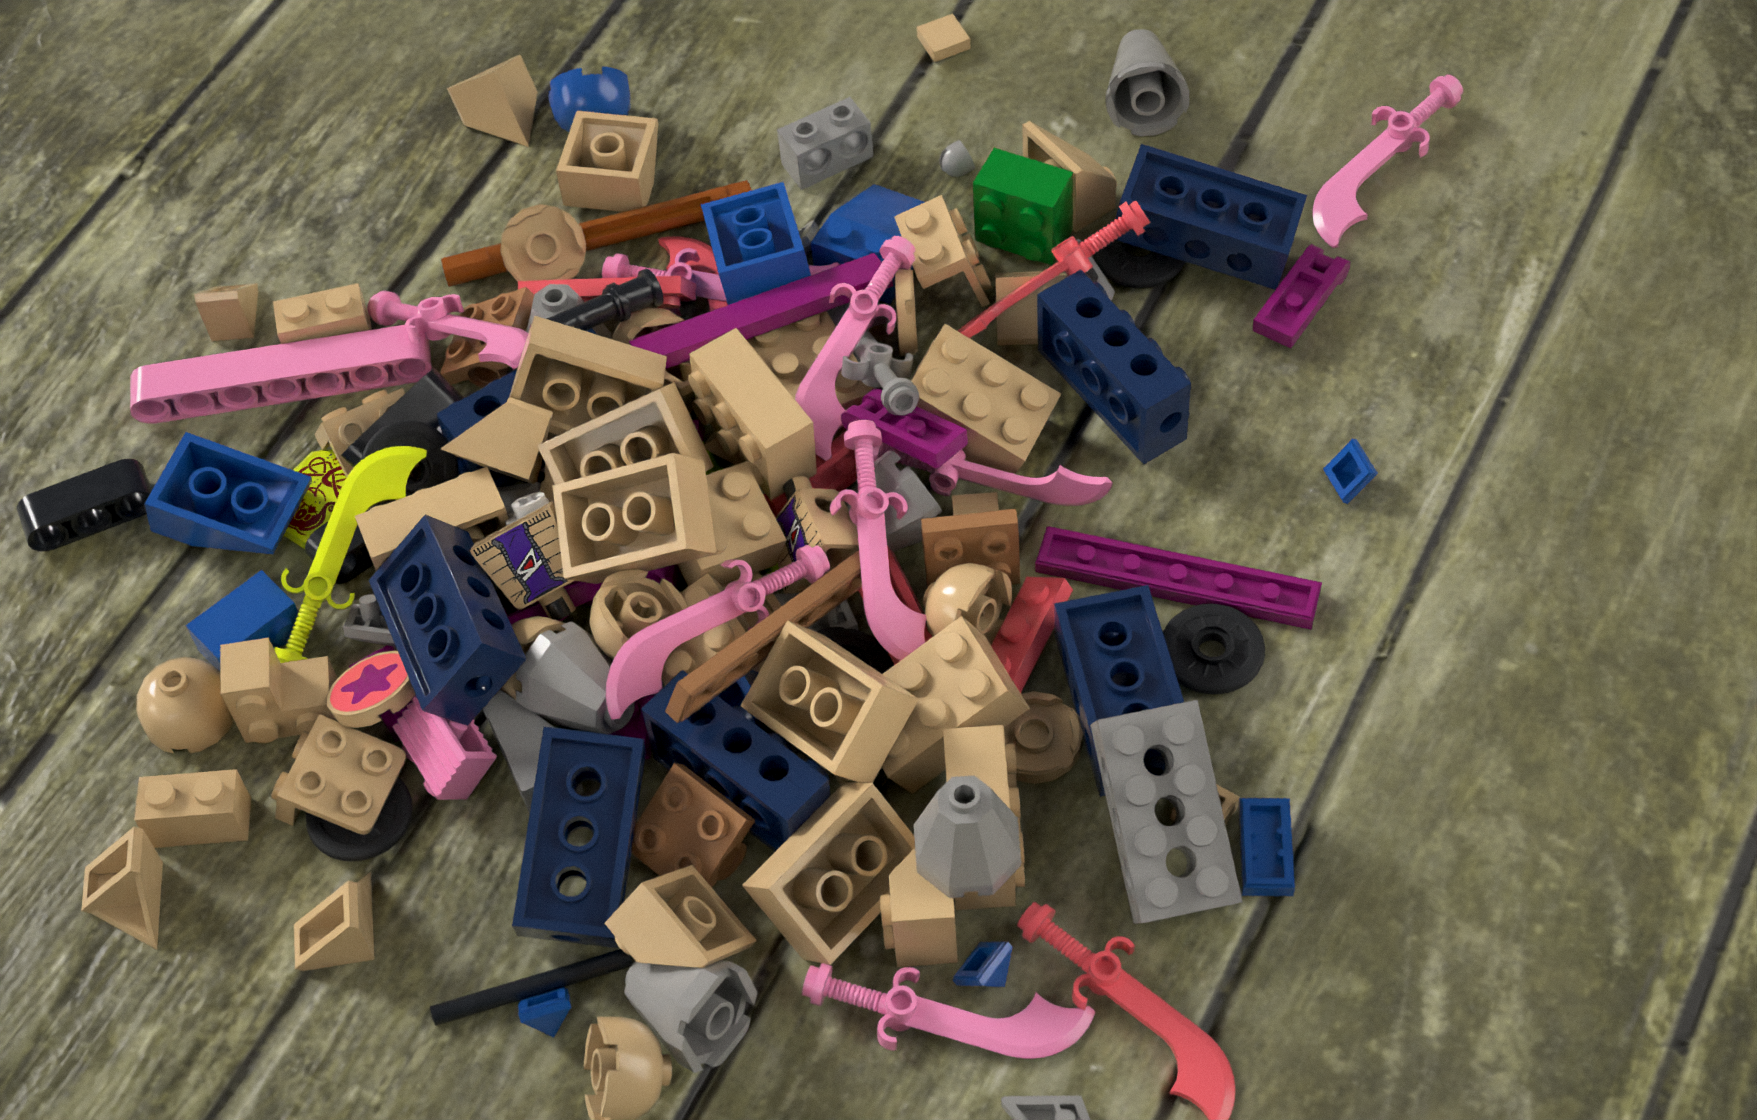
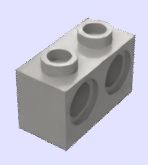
M851 97L777 129L781 164L801 190L873 157L871 123Z

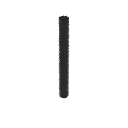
M618 949L430 1006L432 1019L435 1026L626 969L631 967L633 962L630 955Z

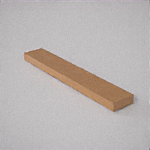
M859 550L677 682L665 712L677 723L684 721L766 660L787 620L808 628L861 589Z

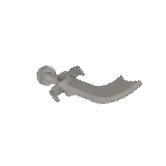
M850 303L839 307L834 312L833 322L835 326L838 325ZM878 316L875 318L873 325L867 328L854 349L861 362H854L849 360L848 356H843L841 374L850 380H862L867 386L883 388L881 401L886 410L893 415H907L916 408L919 400L918 389L912 381L906 379L912 374L913 355L907 353L905 360H897L892 358L893 349L890 346L877 343L869 329L890 322L888 318Z

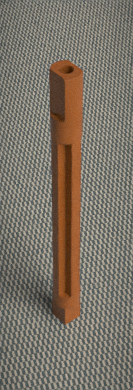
M748 180L579 223L586 241V251L705 221L701 204L748 192L752 189ZM501 243L441 258L448 287L509 272L505 268L501 255Z

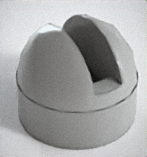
M960 140L950 144L941 152L939 159L940 167L949 176H964L975 169L969 152Z

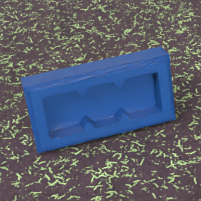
M1239 798L1242 896H1294L1295 882L1290 798Z

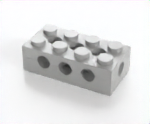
M1198 700L1100 719L1092 723L1091 730L1133 924L1242 903ZM1147 749H1154L1160 752L1165 760V768L1160 776L1151 774L1144 766L1143 758ZM1160 798L1170 801L1175 807L1176 817L1170 826L1161 824L1155 816V805ZM1173 848L1180 850L1187 860L1186 870L1180 877L1172 875L1166 867V856Z

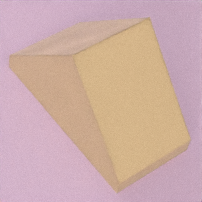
M257 283L218 286L194 294L196 306L211 341L254 338L258 300Z

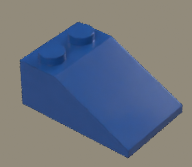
M784 182L701 204L718 274L728 305L811 276Z
M873 184L833 211L811 241L813 266H825L836 262L841 265L875 253L880 261L883 262L884 258L880 254V248L886 240H891L893 236L902 237L894 216L925 202ZM895 275L892 278L893 286L885 289L879 299L880 301L891 304L895 298Z
M185 432L144 503L150 530L195 547L274 554L312 483V477Z

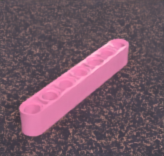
M399 325L138 367L131 374L130 411L134 419L152 424L416 383L432 369L430 340L424 332L419 334L420 343H412L406 326Z

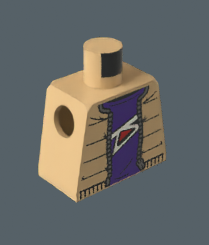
M804 476L794 477L783 485L787 503L775 517L786 538V543L778 560L779 569L797 561L796 550L805 545L822 548L830 564L829 571L859 550L857 526L851 521L845 502L840 501L842 507L835 515H831L830 504L838 495V491L835 489L812 488L809 478ZM802 578L784 587L783 590L785 594L800 593L809 587L811 583L806 578Z
M554 501L483 538L470 549L475 560L518 610L538 600L548 618L560 620L576 610L564 586L574 580L564 579Z

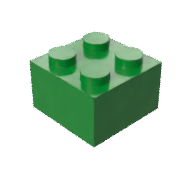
M993 148L973 181L975 241L991 248H999L1021 255L1028 260L1054 265L1056 257L1051 250L1069 238L1073 231V172Z

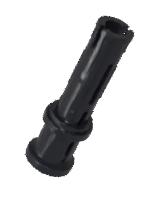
M644 269L638 272V277L620 285L615 282L606 285L602 295L546 319L586 331L611 319L616 322H624L630 319L631 313L649 305L653 308L661 306L664 302L663 292L659 281L652 271Z

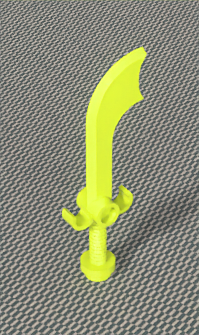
M411 446L384 448L365 457L348 474L341 487L304 584L299 588L290 587L286 582V578L290 573L289 570L286 568L282 572L281 582L284 589L291 594L304 592L305 596L303 599L304 604H301L302 608L299 609L300 612L294 622L295 626L292 627L293 630L291 635H289L290 639L287 640V648L274 647L280 663L308 659L302 656V652L322 602L327 600L329 606L335 610H345L353 604L355 593H350L349 600L344 604L333 602L331 594L358 525L355 516L366 512L370 507L379 502L399 500L406 497L408 477L413 468L426 458L427 450Z

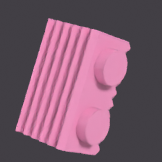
M417 696L411 699L412 703L407 705V710L402 712L403 716L397 719L398 723L392 726L403 744L402 749L405 751L406 757L415 763L425 779L423 784L426 791L436 797L437 800L468 799L495 761L497 755L491 752L493 748L488 746V741L482 738L484 734L478 731L479 727L474 724L475 720H472L467 726L422 711Z

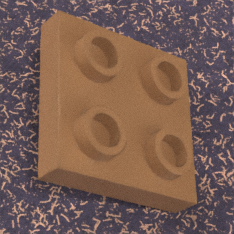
M527 287L510 293H502L495 298L468 305L459 316L516 327L526 331L534 294ZM454 334L452 342L446 349V358L440 374L451 385L469 380L474 385L484 388L490 382L506 376L510 366L494 361L480 362L478 354L486 347L487 343Z
M1016 509L921 519L927 588L948 569L965 563L990 567L1006 573L1011 581V585L1021 584L1019 530Z
M674 763L636 823L632 854L659 876L693 865L711 888H713L717 881L729 877L743 861L747 848L742 841L755 820L685 765Z

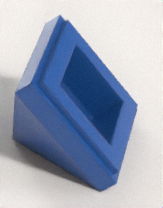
M1351 439L1323 468L1341 500L1346 504L1378 474L1357 439Z
M979 942L953 976L954 979L952 981L957 986L1005 987L1013 947L1009 942Z
M565 987L522 999L518 1003L521 1023L552 1037H555L571 1008L570 994L568 988Z

